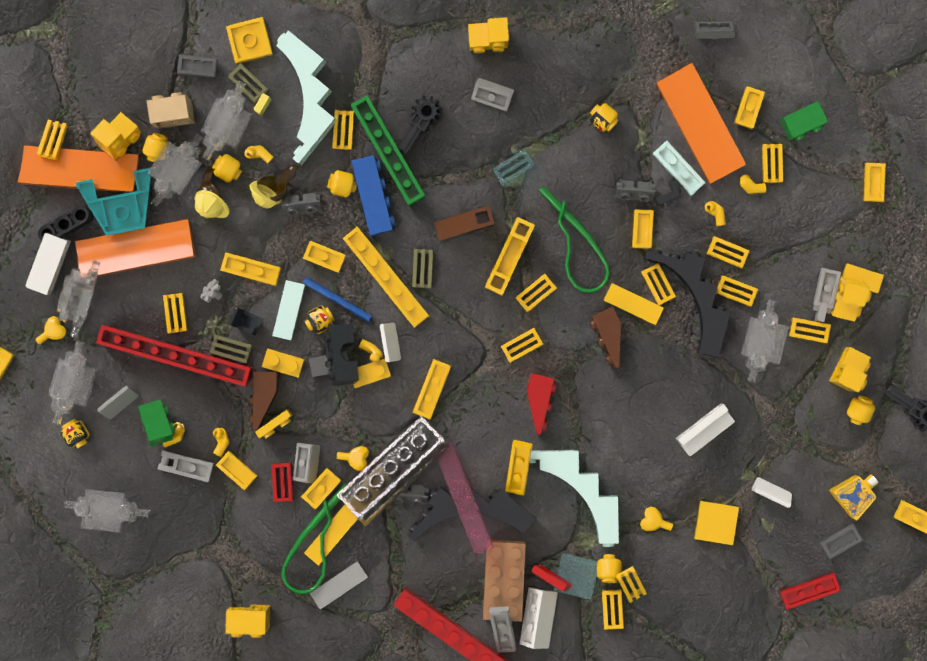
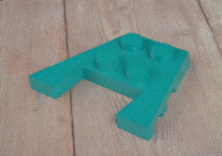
M151 168L133 171L138 191L97 199L93 179L75 182L106 236L145 228Z

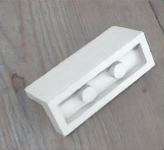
M48 233L44 234L26 283L27 288L45 295L52 294L71 243L70 240Z
M719 404L675 439L686 453L692 456L735 421L727 412L726 406Z
M535 587L528 588L519 644L532 649L549 648L558 592L545 591Z

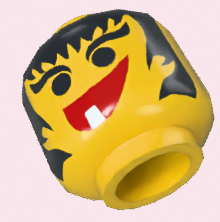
M606 103L601 106L597 104L590 112L593 115L590 122L601 132L606 130L609 132L619 121L617 119L618 113Z
M318 306L307 313L308 320L305 323L310 331L314 330L317 334L326 331L329 325H333L335 319L328 307Z
M73 419L62 426L61 436L69 447L76 446L78 449L87 444L86 439L89 438L90 433L82 421Z

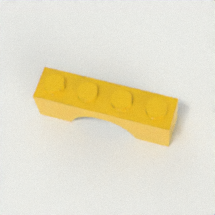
M517 217L486 283V289L498 295H503L533 231L534 224Z

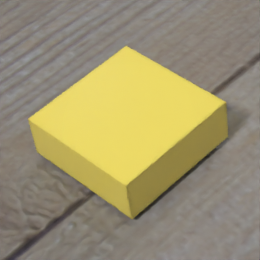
M263 93L254 107V111L263 116L271 102V98Z

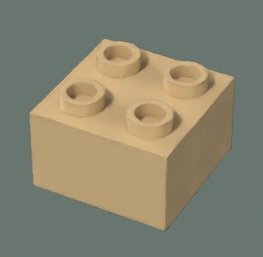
M173 93L171 97L166 98L162 95L153 96L152 100H147L150 124L157 129L195 123L192 101L183 93Z

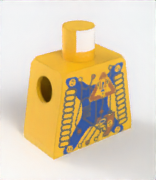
M872 474L864 480L860 476L854 475L831 488L829 492L851 519L857 521L876 499V495L871 489L879 482Z

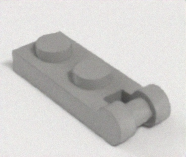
M162 450V460L158 464L157 469L210 482L214 463ZM169 459H174L173 466L168 465Z

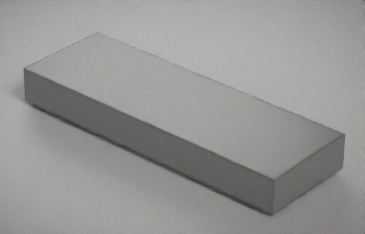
M356 561L319 586L310 595L318 607L322 609L368 578V575L359 561Z
M509 606L489 607L497 653L515 652L516 641Z

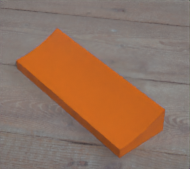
M693 63L656 83L709 184L746 165Z
M24 146L18 183L78 189L75 182L93 179L95 190L124 193L137 191L133 171L139 170L140 155L124 154L122 157L114 160L106 152L60 149L57 160L39 157L37 155L39 147Z
M188 219L109 236L105 235L75 241L79 272L81 276L82 273L83 276L85 273V276L89 274L91 278L196 257Z

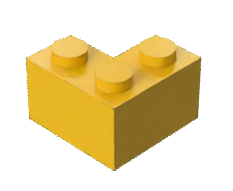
M507 18L488 19L487 23L468 24L470 51L474 50V53H484L485 50L493 49V52H502L504 48H508Z
M120 112L110 124L103 119L90 134L98 147L116 160L125 154L127 147L131 143H135L139 139L141 131L136 124Z
M841 276L831 315L855 322L856 317H859L862 307H865L866 302L870 301V288L863 281Z
M845 347L829 382L850 392L863 390L867 383V374L865 373L870 367L871 363L869 360L871 357L851 347Z
M250 605L249 608L229 607L226 610V634H231V637H242L243 634H250V637L260 638L270 628V605Z

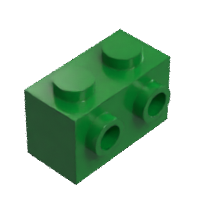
M819 101L783 117L780 119V122L789 141L794 138L796 141L807 137L806 133L811 130L813 133L824 129L823 125L828 120Z
M160 399L138 406L150 447L172 441L175 429L173 423L168 422L167 416H169L167 405H163Z

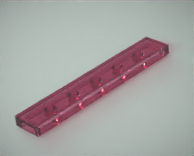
M449 441L434 448L433 450L474 553L477 555L493 548V543L453 443Z

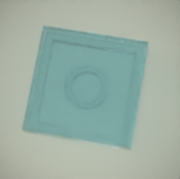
M562 553L557 575L570 582L572 586L568 591H561L554 586L553 591L591 600L597 576V561Z

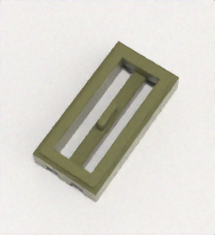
M241 63L228 76L255 104L263 93L265 94L269 91ZM241 69L262 88L261 92L239 73ZM237 75L250 89H252L257 94V96L254 97L251 93H249L234 78V76Z
M414 249L412 287L431 288L433 250ZM418 253L421 254L420 284H416ZM425 254H429L428 284H424Z
M215 334L209 353L247 363L252 345ZM219 339L225 342L246 347L247 350L243 351L223 344H219L217 342ZM216 347H219L225 350L245 355V357L240 358L227 353L216 351L215 349Z

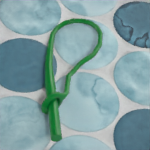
M542 186L538 191L559 212L558 224L567 237L565 268L568 279L581 292L592 293L599 291L609 279L610 270L608 262L591 235L565 208L566 202L563 201L561 204ZM563 217L588 241L605 265V279L596 288L585 289L580 287L570 274V234L562 224Z
M346 484L338 490L328 503L326 500L323 501L324 507L301 533L283 564L281 574L283 583L294 593L307 594L313 592L319 587L325 577L327 562L324 554V535L332 522L330 511L350 490V487ZM327 515L328 522L320 534V554L323 562L322 574L316 585L311 589L297 590L290 586L286 579V567L305 538Z

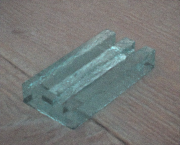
M524 149L492 170L503 186L535 166V164ZM522 155L525 156L524 159L514 164L510 168L506 169L505 171L501 173L498 172V170L505 167L506 165L513 162ZM528 161L529 164L503 180L502 177Z

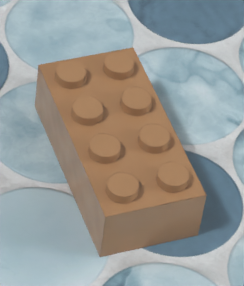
M487 539L483 620H490L489 607L509 606L511 621L522 622L525 541Z

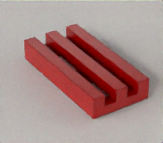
M291 462L271 464L274 502L294 501ZM280 467L281 498H278L276 468ZM284 467H287L289 497H286Z
M541 564L534 565L532 573L561 591H568L572 586L570 582Z

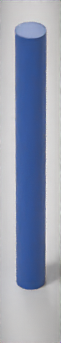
M308 277L303 281V284L363 320L370 321L372 315Z

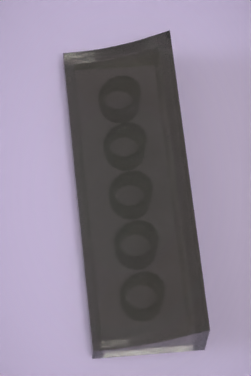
M421 416L346 485L337 496L367 526L440 458L450 446Z

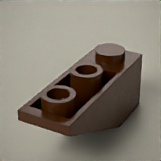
M485 206L434 222L438 239L442 241L492 227L495 223L490 206Z
M612 306L590 316L592 320L589 322L593 331H597L600 336L597 340L601 349H606L608 355L605 358L609 366L613 365L616 369L620 366L621 323Z
M253 372V376H250V387H253V395H250V406H253V414H250V426H253V430H258L261 427L279 391V372Z

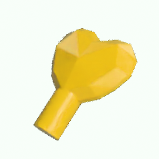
M52 316L47 320L44 333L36 338L38 344L41 345L47 339H62L66 335V329L60 325V319Z
M359 446L352 449L349 453L338 452L337 459L346 460L355 470L363 471L367 468L366 458L369 455V451L366 447Z
M655 507L646 508L645 518L640 523L641 528L645 531H654L660 527L671 531L673 527L672 523L663 520L661 513Z

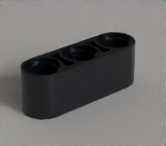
M83 206L75 207L40 227L38 237L42 241L46 231L51 229L53 236L64 238L89 224L93 219V214L90 209ZM81 211H85L86 217L80 221L78 215ZM68 220L69 227L63 230L62 223Z

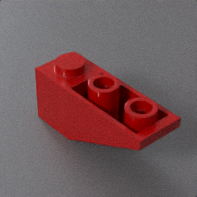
M531 373L526 392L536 434L541 435V432H545L548 421L544 420L546 412L550 413L552 402L549 401L550 394L555 393L557 383H554L553 378Z

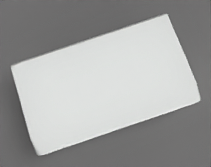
M395 323L380 324L386 362L401 360Z
M759 477L756 478L752 491L783 506H791V492Z

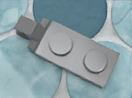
M821 268L813 301V310L816 311L814 321L824 322L826 313H831L835 303L841 272Z

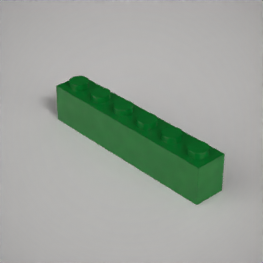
M368 95L352 103L353 111L407 205L410 207L426 198Z

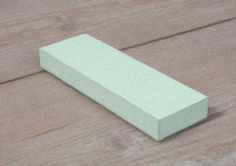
M668 141L652 154L690 196L705 184V181Z
M286 280L272 336L292 340L305 288L304 284Z

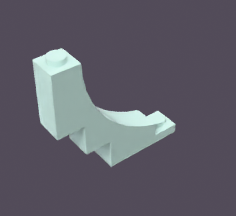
M287 31L286 34L283 33L278 38L276 46L291 61L302 86L304 109L297 138L304 145H300L294 151L295 156L292 158L302 165L332 129L337 120L320 107L332 93L329 88L315 78L327 62L290 31Z
M532 451L530 463H536V459H539L540 470L549 472L568 482L586 501L595 521L599 544H602L603 547H614V543H619L618 496L599 495L598 473H579V451Z

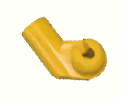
M261 145L250 146L244 152L246 158L261 157L267 164L274 159Z
M746 174L740 177V186L747 193H766L765 183L755 184L750 179V176Z
M714 201L707 202L705 210L715 216L716 226L726 225L724 208Z
M362 339L359 348L371 353V361L379 362L380 358H382V352L376 345Z
M180 422L173 424L175 429L173 440L163 443L165 448L182 440L185 427Z
M216 428L213 431V436L216 437L218 445L213 453L222 457L230 441L227 432L223 428Z

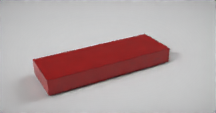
M833 572L779 592L785 609L789 610L841 592V589Z

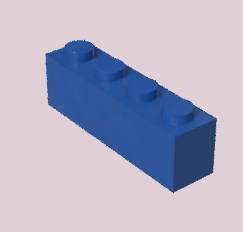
M374 155L352 160L370 236L392 232V227L396 225L393 215H389L388 208L391 205L389 197L384 196L383 189H386L384 178L379 176L378 171L382 170L379 159L375 160Z

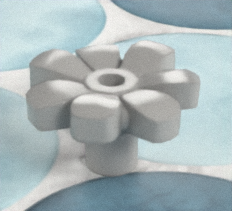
M213 279L207 284V287L204 286L200 298L207 303L212 298L219 300L222 297V293L219 292L221 287L218 285L219 281Z

